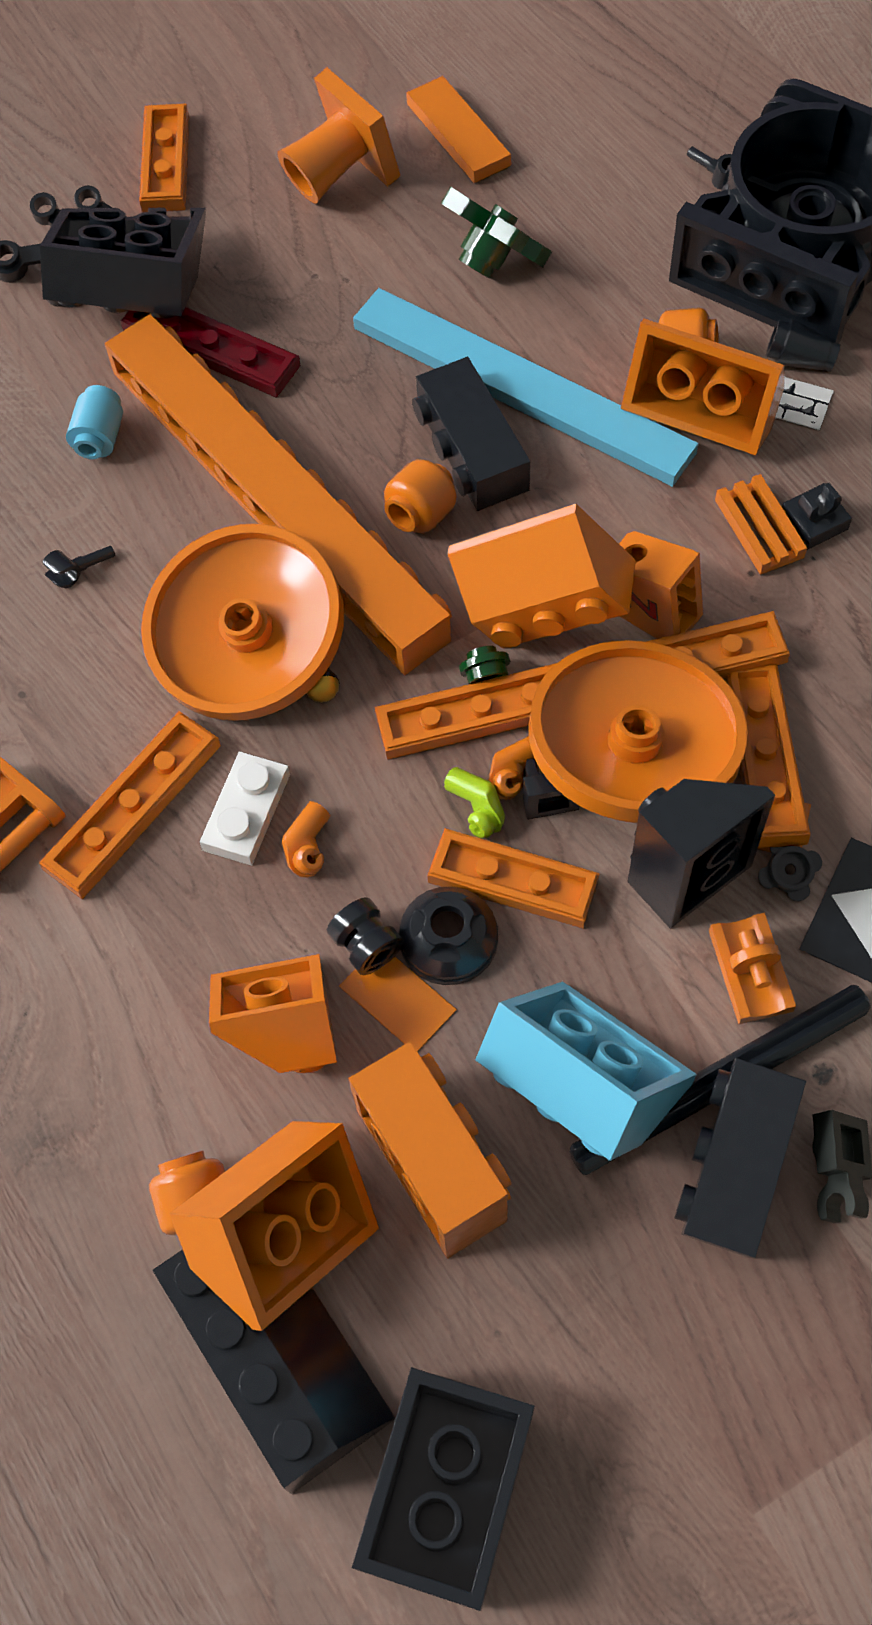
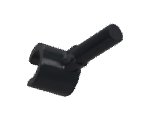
M694 146L690 147L687 156L707 168L713 174L712 184L715 188L721 190L724 175L730 165L732 154H724L717 160Z
M109 545L72 560L62 551L54 550L43 559V565L49 569L45 576L58 587L70 588L79 579L81 571L115 557L114 549Z

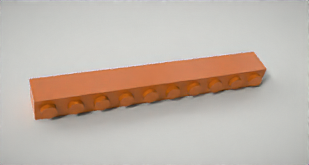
M149 314L105 342L114 375L258 524L276 526L293 532L318 550L338 582L346 616L404 676L451 642L450 619L452 614L446 602L435 593L430 595L420 585L414 570L404 561L398 563L388 553L382 538L373 530L367 532L357 522L351 507L342 499L336 501L327 492L321 477L313 469L306 471L297 462L291 447L282 439L276 441L268 433L262 418L254 410L248 412L239 403L233 389L224 381L219 383L211 375L205 361L198 354L191 355L183 347L181 339L170 326L164 328Z

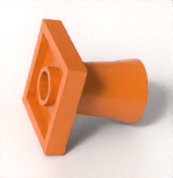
M326 67L314 77V81L327 120L301 139L277 152L279 162L290 181L313 204H317L330 187L357 161L363 164L387 187L401 176L383 115Z

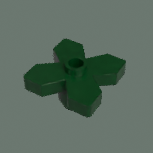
M449 187L441 204L473 223L460 246L464 250L458 260L487 278H490L494 269L500 270L511 249H514L542 268L544 267L552 251L514 227L519 218L497 204L494 205L490 212L454 188Z

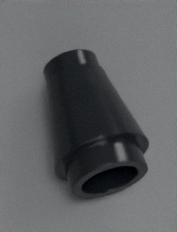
M792 318L789 322L779 319L769 340L766 357L775 359V362L785 366L816 370L823 369L831 372L840 351V344L832 342L831 339Z

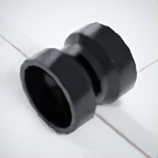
M368 897L359 898L340 910L330 921L326 929L327 934L337 946L346 947L350 952V963L363 976L377 971L390 962L401 950L404 943L403 938L394 927L383 924L380 920V910Z

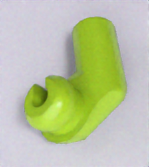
M459 767L452 768L445 778L444 787L446 791L470 801L474 812L468 817V823H470L469 830L476 837L483 839L489 838L493 832H499L504 825L505 813L494 784Z

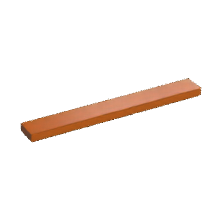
M774 611L646 641L683 651L705 663L722 678H726L732 672L770 664L788 663L790 656ZM555 664L374 707L387 760L529 726L531 705L535 691L543 677Z

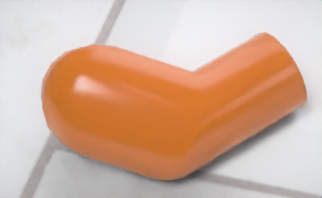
M529 736L499 750L493 757L488 781L494 784L499 799H512L523 788L522 781L527 759L534 758Z
M309 801L282 838V846L288 867L293 873L304 878L314 876L324 864V856L319 851L315 837L331 817L323 806L314 801Z

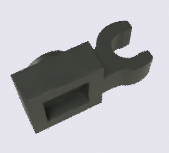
M834 1110L812 1114L814 1128L812 1149L816 1159L817 1173L828 1176L827 1184L822 1188L817 1199V1211L820 1219L832 1223H840V1206L844 1199L847 1216L860 1219L867 1218L869 1201L864 1192L863 1181L872 1179L867 1120Z

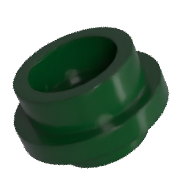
M490 645L469 651L466 654L467 660L459 665L461 676L467 677L468 684L509 675L507 666L511 661L507 652L497 651L496 646Z

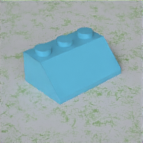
M563 981L499 1002L475 1059L493 1073L497 1082L507 1088L516 1090L535 1104L541 1115L549 1120L559 1122L579 1137L589 1151L604 1156L609 1161L641 1146L693 1084L697 1075Z

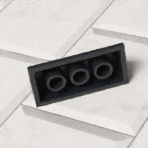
M183 1249L152 1270L283 1489L293 1494L396 1419L313 1288H310L265 1329L258 1331L253 1330L190 1269Z

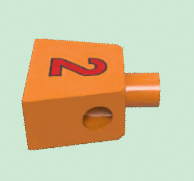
M636 531L627 533L619 544L636 560L630 612L619 617L656 639L690 631L703 615L700 553Z

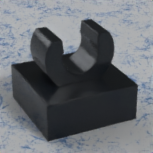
M830 482L818 485L782 504L784 512L803 540L807 550L849 530L852 517L841 505L842 497Z
M534 758L527 759L526 777H524L523 803L527 820L579 810V805L565 797L548 781L544 774H540L536 770Z

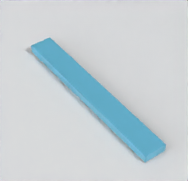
M381 288L375 291L353 317L354 329L434 369L468 356L493 398L672 487L697 454V442L646 417L622 410L621 405Z

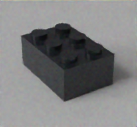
M411 1367L352 1569L481 1612L535 1406Z

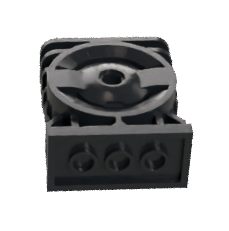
M793 78L785 80L780 84L774 97L764 106L761 117L753 121L739 136L733 148L730 165L724 175L722 190L701 195L694 205L685 202L677 213L669 282L772 327H775L779 319L789 322L792 318L831 339L832 342L840 343L845 324L862 300L865 286L872 281V108L803 80Z

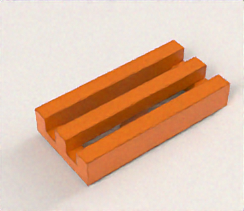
M761 474L753 476L749 484H745L743 480L734 483L733 490L728 491L726 487L717 490L715 497L717 505L760 575L805 558L806 545ZM741 501L753 521L754 528L759 536L765 540L774 557H768L736 505V502Z

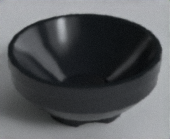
M454 886L438 887L419 895L408 905L402 916L399 934L404 941L401 948L403 959L419 977L435 984L458 985L474 979L482 974L491 964L497 951L498 926L492 910L477 894L464 888ZM444 911L459 914L465 923L462 931L451 938L441 937L434 933L431 928L433 918Z

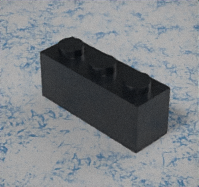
M467 356L417 375V397L412 399L415 415L422 426L428 424L431 429L432 441L438 457L442 461L448 459L453 468L452 477L460 495H468L476 510L480 511L530 491V459L469 357Z
M738 1058L733 1062L730 1072L719 1069L709 1100L710 1104L719 1106L713 1129L701 1127L692 1161L702 1164L696 1187L684 1184L674 1219L685 1222L681 1235L748 1258H756L806 1080Z

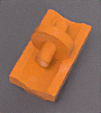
M765 912L736 922L710 925L709 934L738 1024L794 1012L796 1004Z

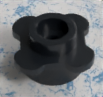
M798 846L770 847L772 855L767 866L758 872L759 883L766 889L775 887L786 892L792 901L797 902L806 899L810 894L808 885L813 880L815 872L819 871L822 867L820 855L816 851H807ZM789 864L795 868L793 875L785 872V867Z

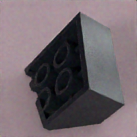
M206 207L190 208V216H166V208H148V212L138 214L135 217H126V213L119 208H62L40 244L43 299L58 301L60 305L66 307L92 305L104 307L105 310L113 313H123L132 310L148 312L153 317L162 319L174 316L182 317L198 278Z

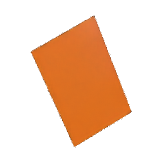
M396 957L377 971L365 976L360 975L355 969L339 985L344 992L402 1043L406 1044L411 1041L417 1051L457 1010Z

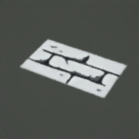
M785 377V387L775 418L820 430L834 390Z

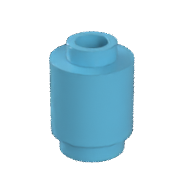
M92 385L87 387L84 393L78 396L66 433V440L70 447L78 455L86 459L106 457L112 453L124 411L121 406L120 396L108 387Z

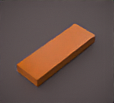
M444 76L406 92L407 105L473 183L511 166V153Z
M187 104L144 106L139 196L142 212H148V208H166V211L186 210L189 135Z
M444 828L427 877L428 883L434 885L464 888L477 894L482 899L584 929L599 882L600 873Z

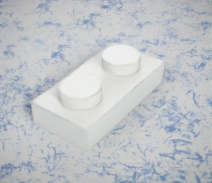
M239 751L201 837L200 845L202 850L252 866L290 777L288 766Z

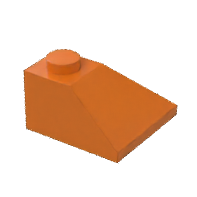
M320 954L211 974L209 1026L213 1035L278 1073L290 1071L311 1073L320 1070L326 1064L337 1063L334 1034Z

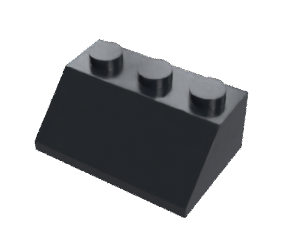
M683 779L668 791L663 787L655 790L641 803L638 809L639 816L634 833L635 839L630 856L631 863L627 882L671 929L752 867L775 794L765 786Z

